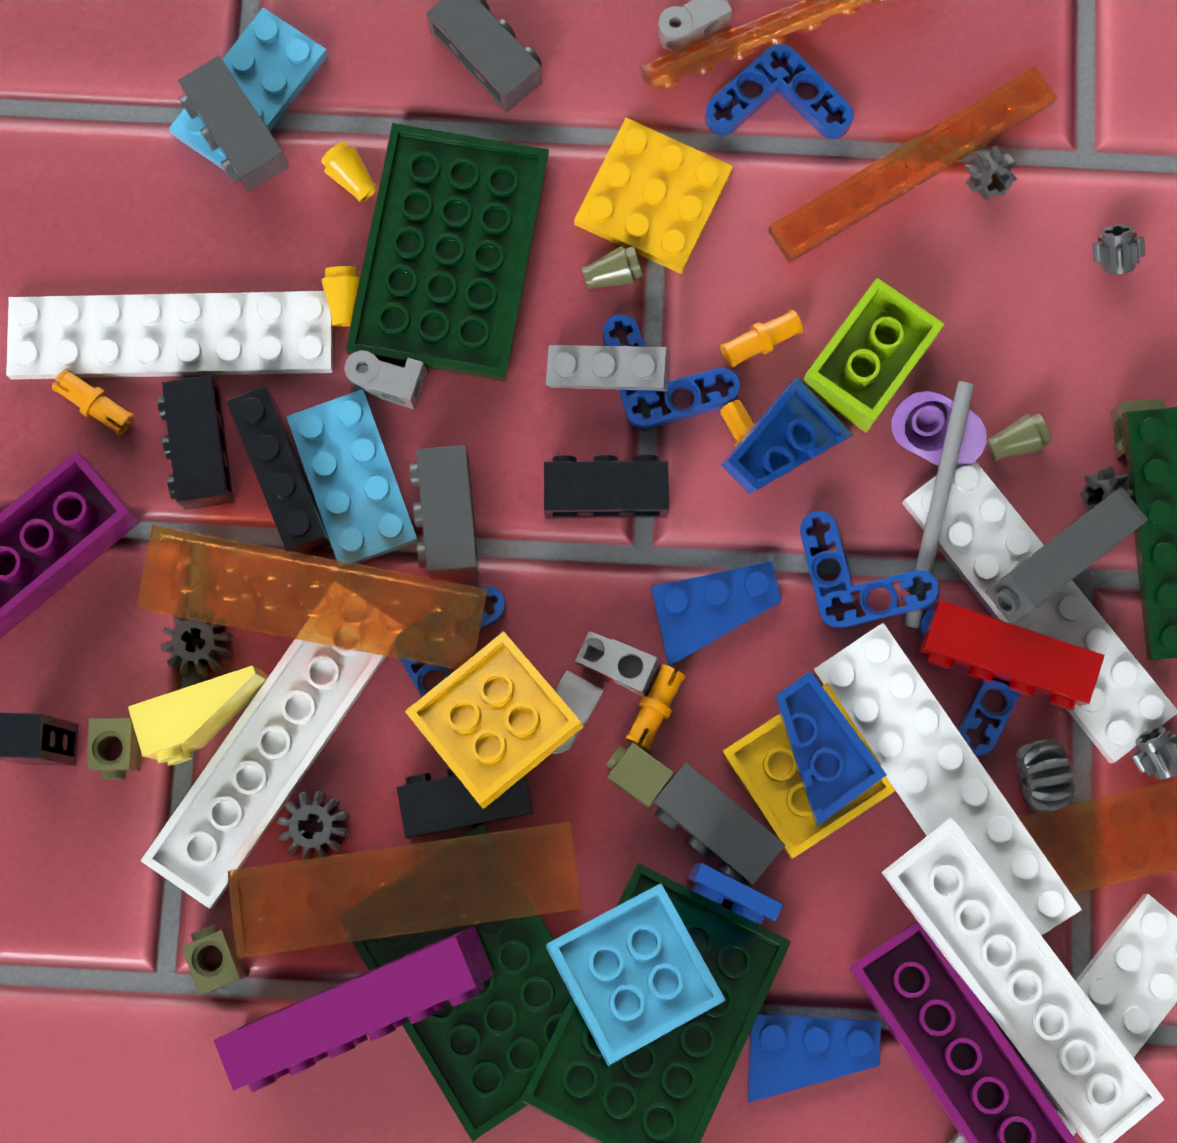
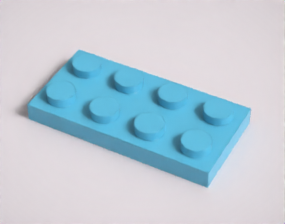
M262 8L222 60L271 132L327 59L328 53L324 47L267 9ZM184 108L170 126L171 134L225 170L221 161L225 160L226 157L220 148L212 151L200 132V129L204 128L205 125L199 116L191 119Z
M363 389L286 416L341 570L418 542Z

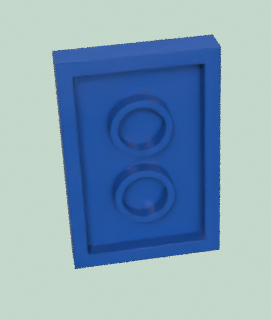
M703 863L694 864L687 877L688 880L695 883L692 889L693 892L720 904L725 898L733 902L730 911L755 923L762 924L764 918L776 921L783 907V904Z

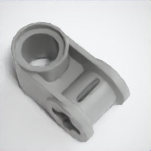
M568 670L555 690L583 725L589 720L604 691L602 688ZM581 730L552 754H562L568 751Z

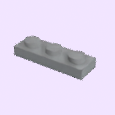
M549 345L546 386L550 388L667 391L670 350L667 347Z

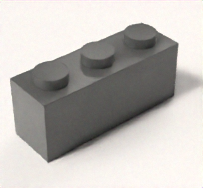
M440 0L426 12L429 31L506 113L542 83V62L539 56L529 46L525 48L521 46L515 39L516 35L511 26L504 19L497 20L489 12L490 8L486 0Z
M219 55L177 80L184 92V95L179 97L181 104L191 119L199 116L205 125L204 128L200 129V132L212 151L220 148L226 157L225 160L221 161V164L233 183L241 180L247 191L250 192L289 168L283 151Z
M466 445L417 449V462L410 463L412 487H419L421 502L413 504L416 527H423L424 542L417 543L419 567H426L430 578L479 573L469 458Z
M687 762L652 802L659 808L654 813L659 820L673 831L679 825L691 835L687 840L691 847L705 858L710 853L715 855L724 863L719 870L740 883L745 881L749 885H754L785 846L783 842Z

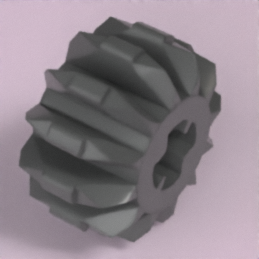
M190 607L188 610V620L176 613L173 619L178 627L175 630L170 627L163 628V633L172 637V641L161 644L162 651L172 653L167 660V664L171 667L181 665L180 674L189 677L195 669V673L199 678H206L208 673L207 665L216 672L221 671L222 665L217 658L220 655L228 659L232 657V652L223 648V644H229L234 641V636L231 633H222L228 626V622L224 618L215 620V612L209 608L200 616L197 608ZM194 636L205 640V645L202 649L194 648L190 645Z
M1042 739L1032 741V743L1018 748L1016 753L1017 760L1015 762L1018 772L1017 778L1019 779L1020 790L1023 792L1024 801L1033 812H1051L1072 804L1075 791L1072 778L1074 775L1071 772L1070 761L1066 757V750L1056 739Z
M323 791L315 793L313 803L307 792L299 793L301 808L288 801L284 806L287 811L293 814L291 819L279 817L277 820L278 824L289 826L290 830L281 833L278 836L279 841L287 842L293 839L294 842L288 848L287 853L290 856H295L303 848L302 861L305 863H311L315 850L321 862L328 861L329 853L326 846L328 845L336 852H341L343 846L334 838L336 835L344 837L350 835L349 829L338 828V822L346 821L349 818L348 812L344 811L333 814L338 808L340 800L334 797L324 806L326 797ZM315 815H318L320 818L317 822L323 823L322 833L315 832L313 839L308 837L311 831L305 830L306 821H313Z

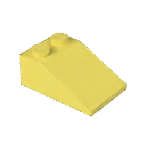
M252 665L128 706L142 756L155 759L158 763L167 762L169 766L192 759L191 752L202 749L253 700L269 677L268 674Z

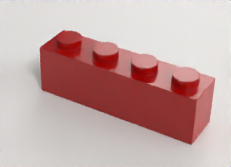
M942 600L933 606L919 652L929 655L927 659L929 663L947 669H952L953 663L969 668L967 675L975 679L992 683L995 677L1010 682L1008 689L1014 692L1033 696L1034 692L1037 691L1051 696L1049 703L1069 710H1074L1076 705L1090 704L1105 656Z

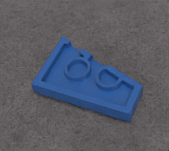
M796 378L789 382L720 465L750 494L848 439L853 434L799 378Z
M772 561L651 586L666 661L670 667L781 602Z
M811 671L775 696L816 826L887 775Z
M759 1013L749 1034L747 1102H753L880 1066L881 1021Z

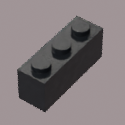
M211 375L162 382L163 396H158L157 403L162 421L166 420L168 435L162 437V444L166 459L172 462L173 475L167 476L171 499H176V502L185 510L234 503L219 385Z
M561 455L553 457L552 462H544L545 519L667 518L668 461H659V457L656 455L635 456L634 461H618V457L613 455L595 456L593 461H577L575 456Z
M0 713V760L24 765L76 766L79 724L39 713Z
M451 768L447 769L448 777L431 780L430 773L406 777V785L396 787L405 838L408 839L533 814L526 775L484 809Z

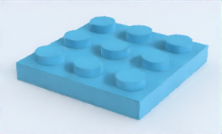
M662 883L546 944V948L608 1066L725 1001L723 994Z

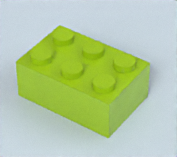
M876 278L808 370L803 383L822 403L867 433L945 324L885 282Z

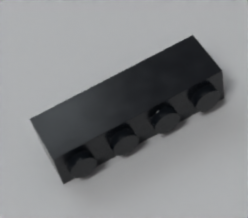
M262 386L227 400L286 552L295 560L330 546L331 543L275 400L267 387Z

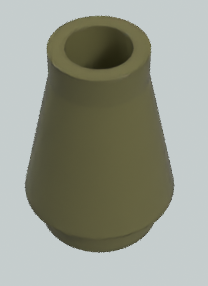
M622 245L592 264L582 267V273L589 291L602 287L635 284V279L644 277L634 246L624 249Z
M1027 413L996 435L987 438V446L994 461L1040 452L1044 450L1043 446L1052 443L1048 427L1040 413L1033 416Z

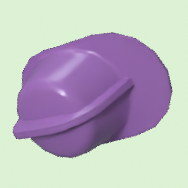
M932 391L916 392L904 398L895 408L891 419V430L897 443L906 450L939 466L954 400ZM971 409L968 412L956 468L974 463L983 453L987 443L986 428L981 418Z

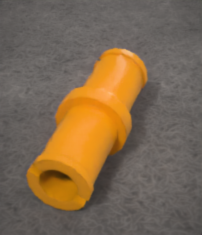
M791 309L765 324L758 322L750 326L749 332L720 344L723 358L733 368L759 353L763 355L773 351V346L796 334L803 333L802 322L797 313Z
M64 369L55 378V381L60 384L56 382L52 384V390L78 406L82 415L87 418L94 417L118 436L123 435L131 426L127 421H134L135 415L106 397L107 392L100 387L93 388L69 369Z
M667 665L661 666L648 696L642 697L639 703L642 708L629 734L625 738L631 744L632 742L637 743V746L645 751L650 750V745L663 719L669 718L672 712L669 707L682 681L686 677L680 671L674 673L675 669Z

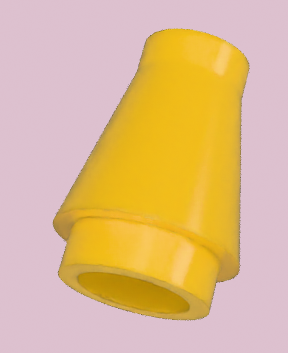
M342 141L332 147L322 157L321 163L325 166L324 172L355 196L360 203L369 199L378 190L355 146L349 147L345 141Z
M352 266L325 268V278H322L321 281L331 314L332 326L349 327L351 326L360 277L357 276V268Z

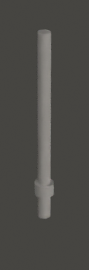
M958 381L915 570H924L932 574L975 384ZM918 578L915 580V587L906 590V592H909L910 595L918 596L920 601L926 600V592L932 590V584H925L922 578ZM923 610L906 613L903 625L919 628Z

